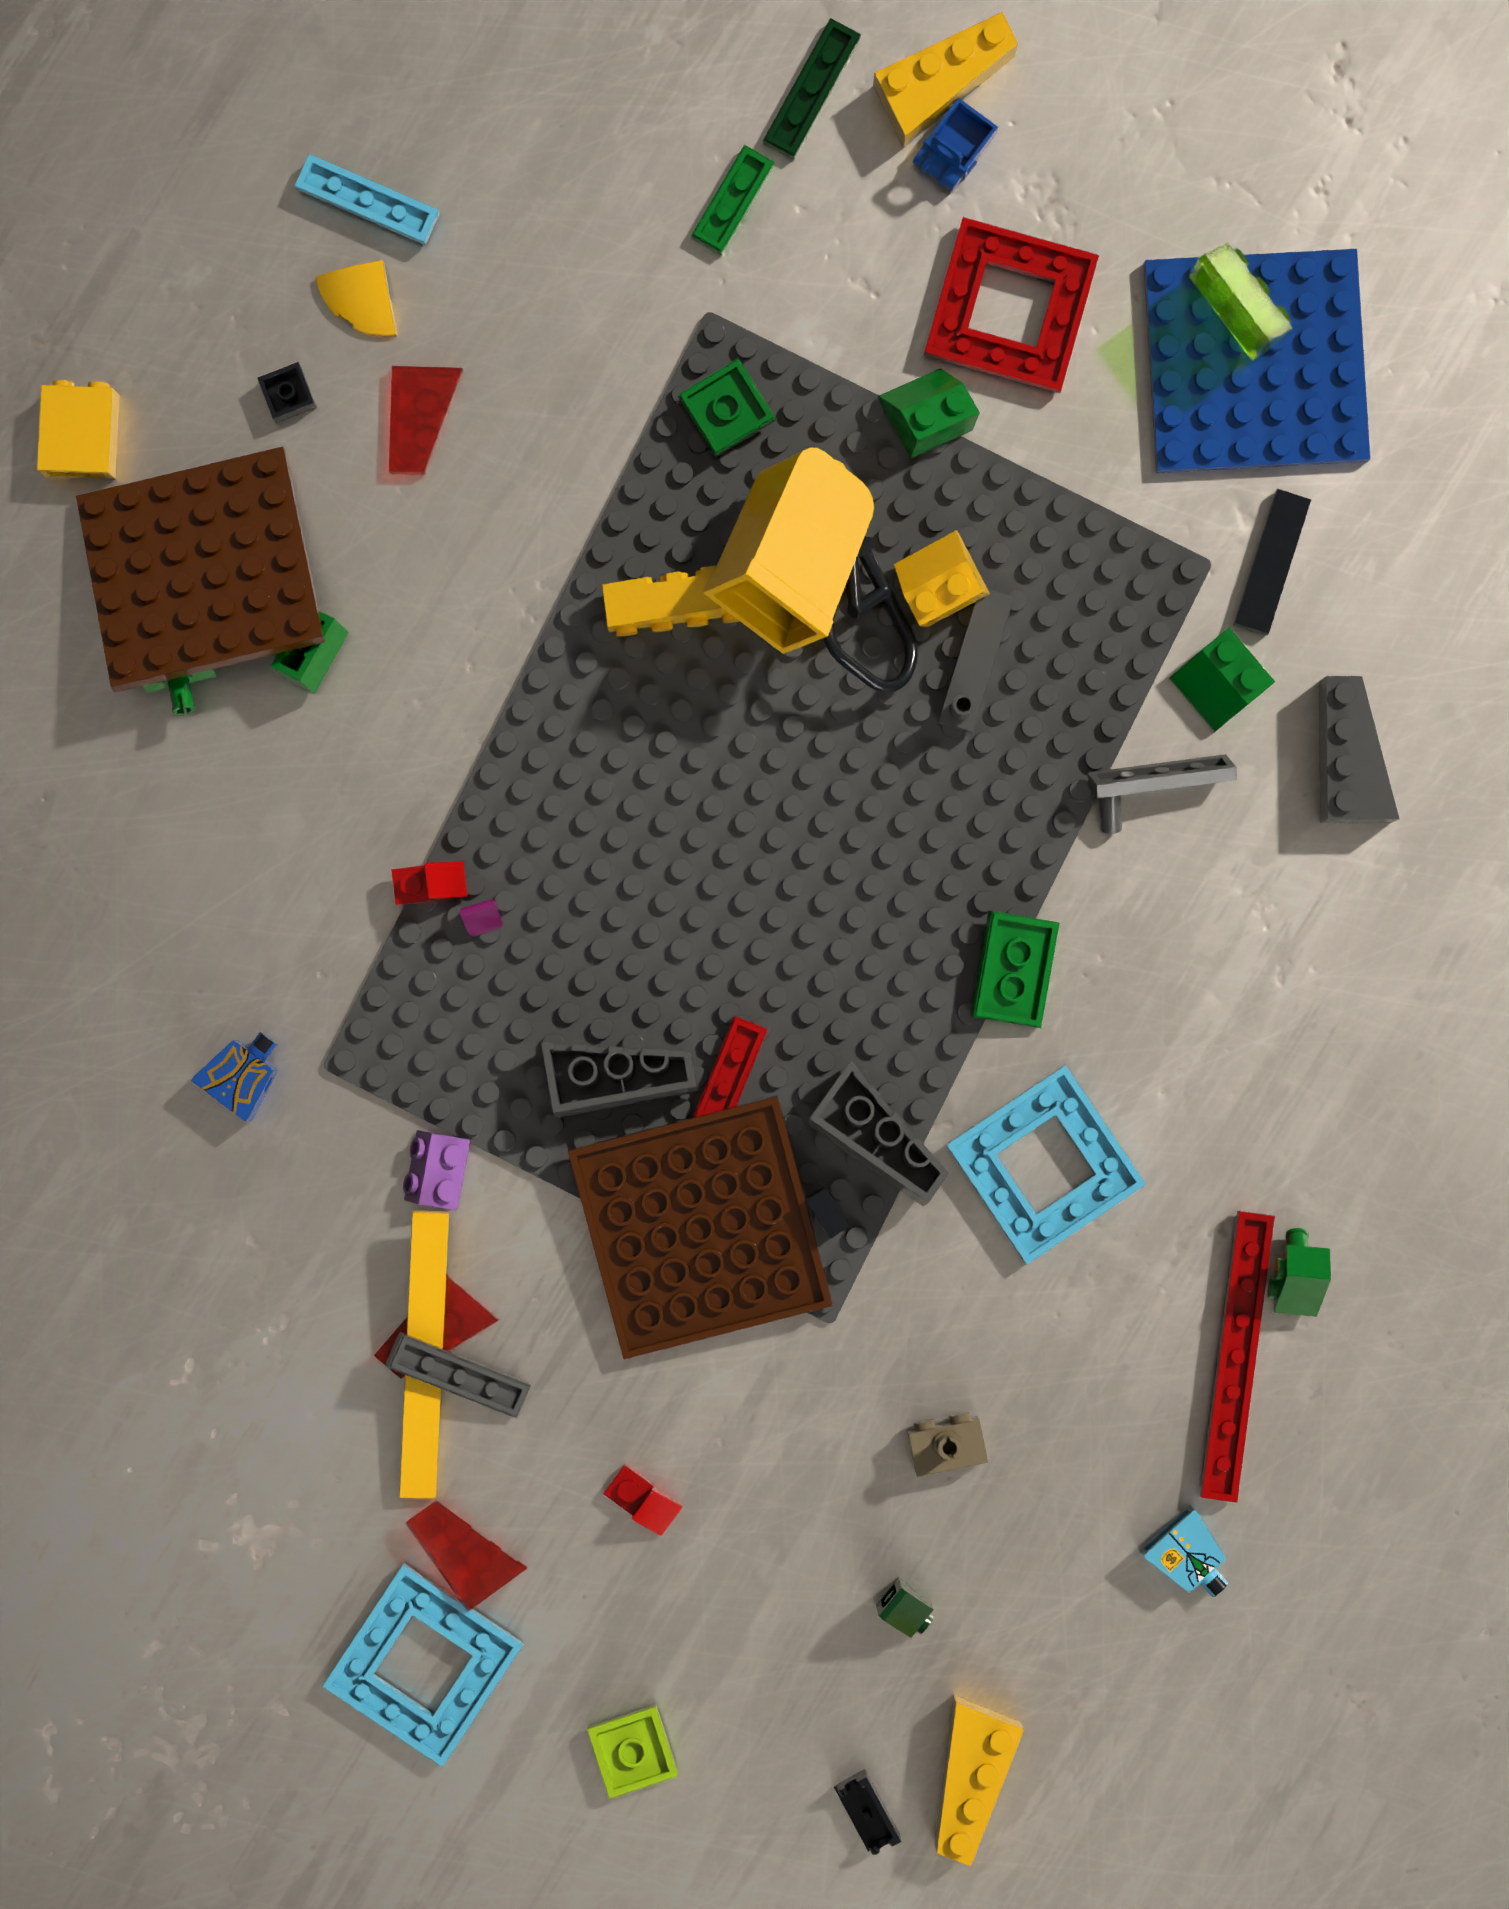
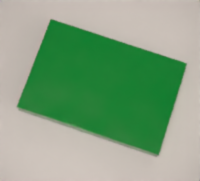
M988 911L970 1016L1041 1028L1059 922Z

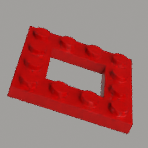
M963 217L924 356L1060 393L1099 255ZM986 264L1054 283L1036 347L968 328Z

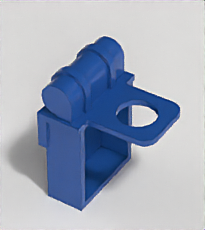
M958 98L928 139L923 141L922 148L912 162L920 167L923 173L926 172L936 179L942 187L945 186L949 190L954 191L961 179L965 180L977 164L976 160L997 134L998 126Z

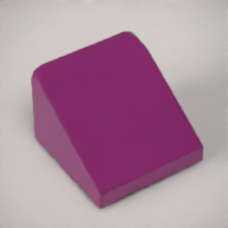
M492 899L461 908L459 911L470 936L474 937L503 927L497 902Z

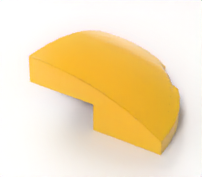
M383 260L345 267L316 276L320 294L336 317L340 315L353 324L354 330L367 335L378 337L397 336Z

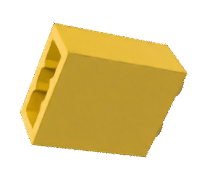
M54 380L52 385H41L37 470L45 477L116 479L120 395L113 388H110V384L93 381L88 382V387L74 386V382Z

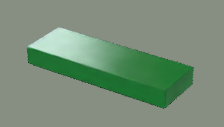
M744 145L691 234V239L722 256L773 170L775 162Z

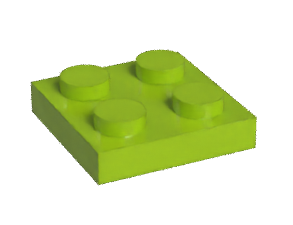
M656 1704L587 1727L609 1799L678 1777L679 1773Z

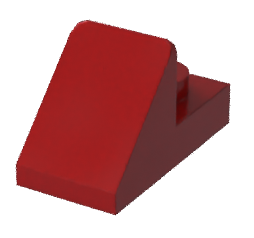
M464 861L424 863L423 866L391 869L395 904L397 906L468 897Z
M624 1464L603 1493L631 1514L633 1521L660 1536L663 1535L683 1507L627 1464Z

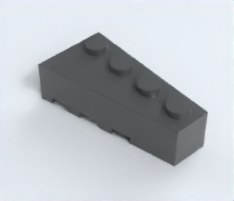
M1326 676L1319 681L1320 823H1392L1399 820L1362 676Z
M541 1042L552 1110L557 1118L698 1092L690 1051L646 1048L631 1049L615 1046L597 1047L581 1044L564 1045Z
M850 1060L806 1124L924 1207L930 1202L949 1173L921 1140L911 1132L903 1119L891 1109L880 1096L881 1094L866 1080L858 1067Z

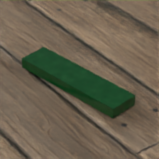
M832 18L829 19L764 137V145L792 160L796 158L861 39L860 33Z

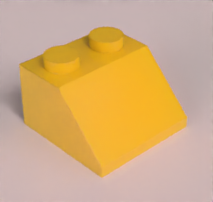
M958 530L894 564L903 595L920 627L928 628L990 594Z

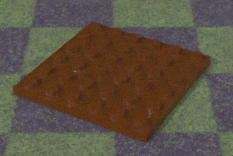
M283 446L76 496L109 680L114 693L325 642L288 459Z
M778 1095L568 1150L623 1359L833 1306Z

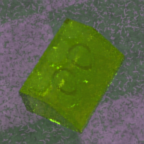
M1226 243L1199 257L1189 278L1253 362L1287 337L1292 330L1290 325L1291 318L1282 306L1278 305L1276 307L1268 296L1270 291L1265 282L1260 277L1255 278L1247 268L1249 264L1244 254L1238 248L1233 249L1229 243Z

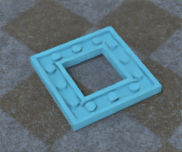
M1066 1065L946 1144L1026 1264H1029L1146 1185ZM1053 1116H1056L1094 1172V1175L1038 1213H1035L997 1154Z
M404 1563L322 1687L443 1767L524 1643ZM412 1616L472 1655L434 1714L374 1674Z

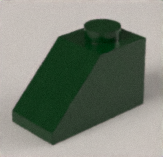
M899 1577L876 1604L878 1616L910 1638H912L916 1631L922 1634L934 1619L931 1615L934 1610L932 1604Z

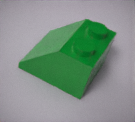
M941 368L878 396L882 408L910 458L973 431L980 414L963 382Z
M1230 627L1169 678L1214 732L1275 683L1274 679Z

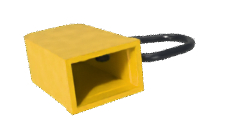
M808 448L762 470L754 481L712 577L708 579L703 593L782 654L823 638L827 650L836 662L876 691L889 693L902 689L910 681L915 671L918 659L916 638L896 600L895 594L871 551L876 546L870 536H865L874 511L873 497L869 489L861 480L849 472L843 463L834 460L819 448ZM858 558L861 560L875 587L873 591L861 597ZM845 585L848 602L847 611L852 618H857L880 602L885 604L905 646V662L896 678L883 680L876 677L846 654L840 647L834 632V617L843 597Z

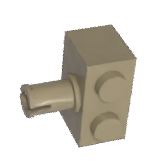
M970 1412L950 1415V1422L935 1424V1419L913 1423L914 1429L907 1430L917 1477L988 1463L979 1418L977 1416L971 1417Z

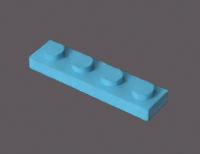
M308 154L294 185L296 190L425 246L440 214L436 208L311 154Z

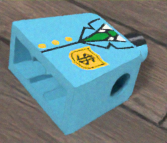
M1190 1505L1140 1550L1141 1554L1150 1563L1188 1593L1201 1584L1212 1597H1215L1228 1585L1225 1578L1216 1570L1226 1560V1557L1199 1514Z

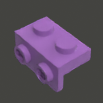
M417 1130L416 1137L410 1145L411 1164L409 1173L405 1176L403 1182L404 1200L418 1205L457 1210L470 1140Z

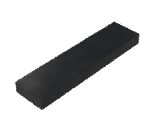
M1280 489L1275 491L1233 625L1266 636L1269 634L1311 499Z

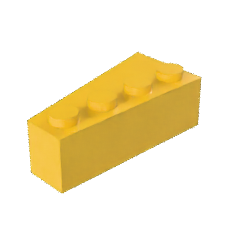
M1003 12L874 73L873 87L903 149L924 129H928L938 121V118L948 111L958 98L963 100L975 87L980 86L1015 57L1018 42Z
M715 565L702 567L692 577H688V573L678 571L660 576V582L653 583L651 577H643L602 584L609 632L616 631V636L635 635L638 633V628L651 627L652 632L672 630L673 624L687 622V627H701L708 625L709 619L722 618L723 623L739 622V620L703 593L708 579L712 577L716 569Z
M956 1695L953 1696L951 1724L949 1727L947 1755L944 1765L942 1793L940 1796L934 1844L937 1854L971 1867L1024 1728L1021 1721Z

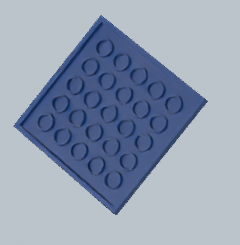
M1357 249L1144 261L1156 473L1368 462L1370 460Z

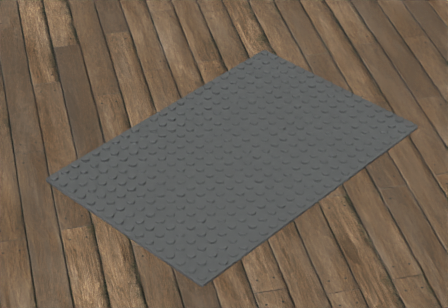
M707 312L703 316L426 862L464 861L468 897L404 905L324 1063V1068L328 1072L459 1138L469 1139L471 1144L580 1198L568 1150L693 1118L734 1016L768 1029L737 1106L778 1095L805 1200L825 1187L850 1226L830 1239L806 1200L833 1302L831 1307L807 1313L826 1323H833L900 1190L810 1127L806 1122L844 1068L852 1060L860 1073L877 1089L885 1102L903 1119L905 1125L924 1144L986 1020L972 1017L970 1013L988 911L1031 918L1037 917L1096 799V796L1088 786V772L1111 769L1211 569V562L1209 559L962 436L910 458L878 400L879 395L715 313ZM739 358L776 417V421L715 458L679 400L678 394ZM819 448L834 460L843 463L849 472L865 484L873 497V516L865 536H870L876 548L871 551L914 633L918 648V659L910 681L898 691L884 693L870 688L836 662L827 650L823 638L782 654L742 622L723 623L722 618L709 619V624L701 627H687V622L673 624V629L668 631L652 632L651 627L638 628V633L635 635L616 636V631L609 632L602 584L643 577H651L654 583L660 582L659 577L667 573L680 571L688 573V577H692L702 567L717 566L758 474L762 470L803 450ZM958 530L986 587L1015 596L972 734L939 724L938 721L975 602L928 628L920 627L903 595L894 566L895 563ZM858 558L861 597L873 591L875 587L861 560ZM845 585L843 597L834 617V632L840 647L846 654L876 677L883 680L896 678L905 662V646L885 604L880 602L857 618H852L847 611L848 602ZM490 899L496 901L503 927L474 937L470 936L459 912L461 908ZM541 1042L564 1045L581 1044L597 1047L615 1046L631 1049L646 1048L690 1051L698 1092L557 1118L552 1110Z

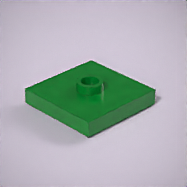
M739 358L678 394L679 400L715 458L776 421V417Z

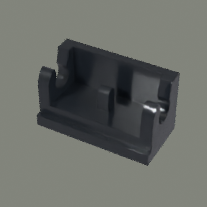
M866 1769L834 1786L868 1852L871 1851L872 1855H877L880 1852L879 1849L883 1846L890 1844L893 1847L901 1842L900 1833Z

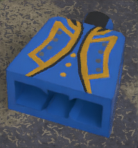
M259 1032L249 1047L238 1040H233L202 1068L191 1081L242 1120L251 1122L278 1071L265 1061L277 1046V1043L262 1032Z

